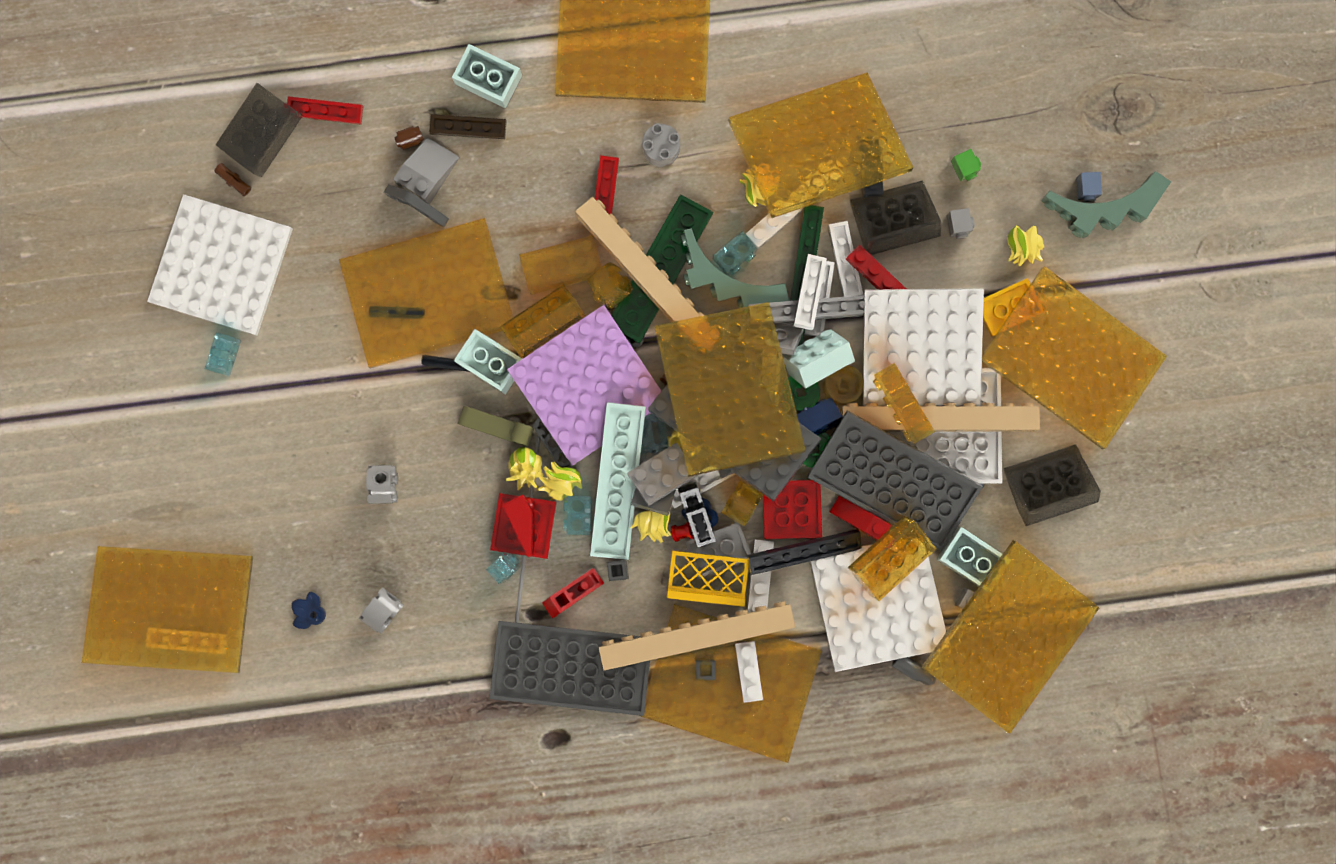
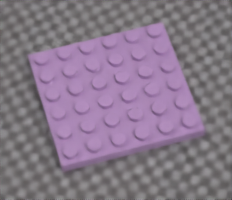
M604 305L507 369L572 466L602 446L607 402L645 406V416L650 414L648 407L661 393L660 388Z

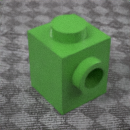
M972 149L954 156L951 160L960 181L965 179L970 181L976 178L977 173L981 170V162L977 156L975 157Z

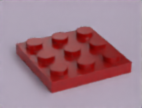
M813 480L789 481L775 501H772L763 494L764 539L821 538V484Z
M499 493L490 550L527 556L502 506L519 496ZM531 498L534 504L532 508V557L548 559L557 502Z

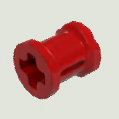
M689 521L684 525L671 526V535L675 542L687 537L690 539L694 538Z

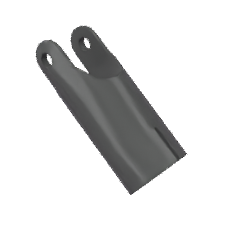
M910 657L896 659L892 663V667L915 681H920L925 685H931L936 682L934 675Z

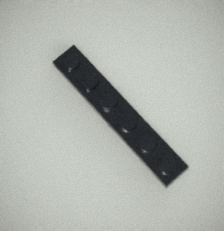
M855 529L747 555L749 572L751 575L859 550L862 548L860 531Z

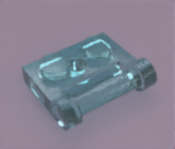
M653 414L644 417L640 455H644L647 452H662L669 447L665 423ZM652 422H657L659 444L654 443Z

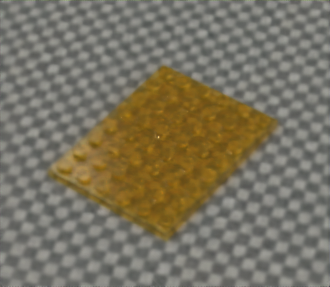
M560 0L555 96L706 103L710 0Z
M868 72L731 116L728 119L771 218L911 172L914 168Z
M485 218L339 259L369 369L466 342L474 329L487 336L516 327ZM387 310H396L398 314H389ZM423 311L424 315H408L406 312Z
M1044 266L982 354V362L1103 450L1106 449L1167 356Z
M769 302L655 325L656 337L688 477L806 451Z
M1012 540L921 668L1010 734L1097 613L1099 607L1017 541Z
M98 546L81 663L240 673L253 556Z
M674 604L667 627H671V630L678 629L679 624L690 622L691 626L698 624V620L709 618V621L717 620V617ZM765 634L658 658L647 690L645 713L641 717L788 763L822 650L772 634ZM755 641L763 700L744 703L735 644ZM709 660H715L716 680L696 679V661H701L700 676H712V664Z

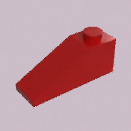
M521 495L502 506L527 557H532V508L534 504L530 497L526 498L525 495Z
M838 496L829 511L877 542H882L891 527L889 523L841 496Z
M592 568L547 598L542 604L553 619L599 588L604 582L596 570Z

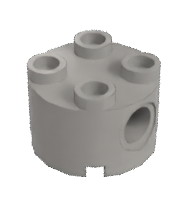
M656 123L644 133L642 139L643 153L649 163L658 167H664L665 165L672 164L678 158L680 136L671 126Z
M368 465L366 487L370 494L367 495L368 503L393 504V502H397L398 496L395 484H398V473H396V466Z
M382 588L358 619L374 631L382 634L392 621L389 617L394 618L403 607V604L398 598Z

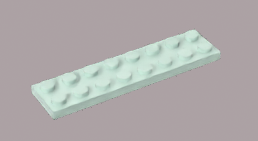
M607 402L590 556L629 560L632 528L630 527L633 525L635 507L631 505V501L636 487L627 473L639 466L645 406Z

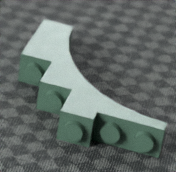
M1155 171L1136 191L1110 202L1093 204L1076 202L1063 198L1052 191L1046 193L1041 201L1045 203L1044 206L1049 210H1055L1060 213L1061 218L1064 220L1072 221L1069 229L1072 230L1073 235L1079 238H1086L1098 222H1100L1104 229L1113 231L1119 226L1126 214L1135 222L1141 223L1147 219L1171 181Z
M692 228L683 230L684 234L681 235L683 246H687L689 252L686 254L688 265L692 264V268L686 269V274H683L686 286L689 285L692 289L712 283L713 287H710L712 298H716L717 301L739 296L740 299L737 300L739 311L743 310L744 314L748 313L749 304L789 301L785 283L769 286L751 285L725 275L705 257L696 242Z

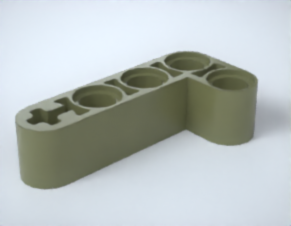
M463 406L458 424L526 447L529 446L534 428L531 426L513 422L467 406Z

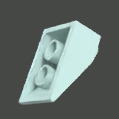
M474 329L454 362L506 395L514 382L507 369L522 360V358Z

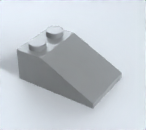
M427 137L405 161L393 180L401 188L430 204L459 160V157Z

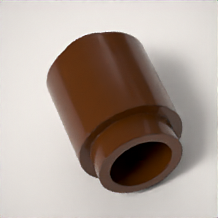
M411 126L396 132L397 136L394 137L398 148L402 147L403 150L416 146L424 140L419 126Z

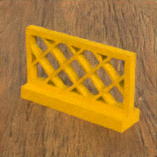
M672 550L667 598L744 607L748 559ZM676 555L684 556L688 561L680 569L675 564ZM697 558H703L707 563L700 571L692 563ZM717 560H722L727 567L717 573L712 564ZM736 562L744 563V570L736 575L731 566ZM691 564L697 573L690 579H687L682 570ZM710 566L716 575L707 582L701 573ZM730 569L735 578L726 584L720 575ZM679 573L686 580L681 586L672 585L673 577ZM699 575L705 584L700 588H694L690 581ZM718 577L724 586L719 590H713L709 584ZM738 579L742 584L741 593L732 592L728 586Z

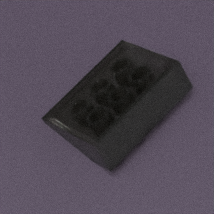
M256 83L216 143V146L254 175L263 177L301 120L303 114L259 83Z
M923 180L885 190L882 196H862L850 200L864 249L871 255L941 236V220Z
M1076 444L1004 468L1015 504L1025 526L1099 502L1101 490Z

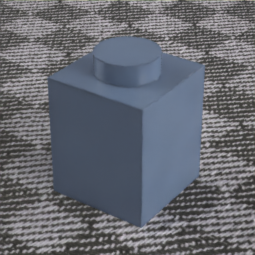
M1084 172L1076 177L1078 200L1084 199V202H1093L1102 195L1101 172Z

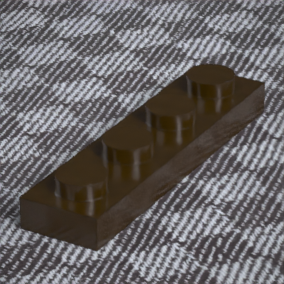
M431 114L429 133L430 135L505 140L507 120Z

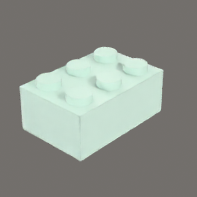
M468 44L452 79L455 85L506 108L522 77L520 68Z
M832 329L825 330L815 338L806 340L804 344L797 347L794 355H782L788 374L805 388L855 361L849 342Z
M957 527L936 560L983 591L990 592L1011 559L964 528Z

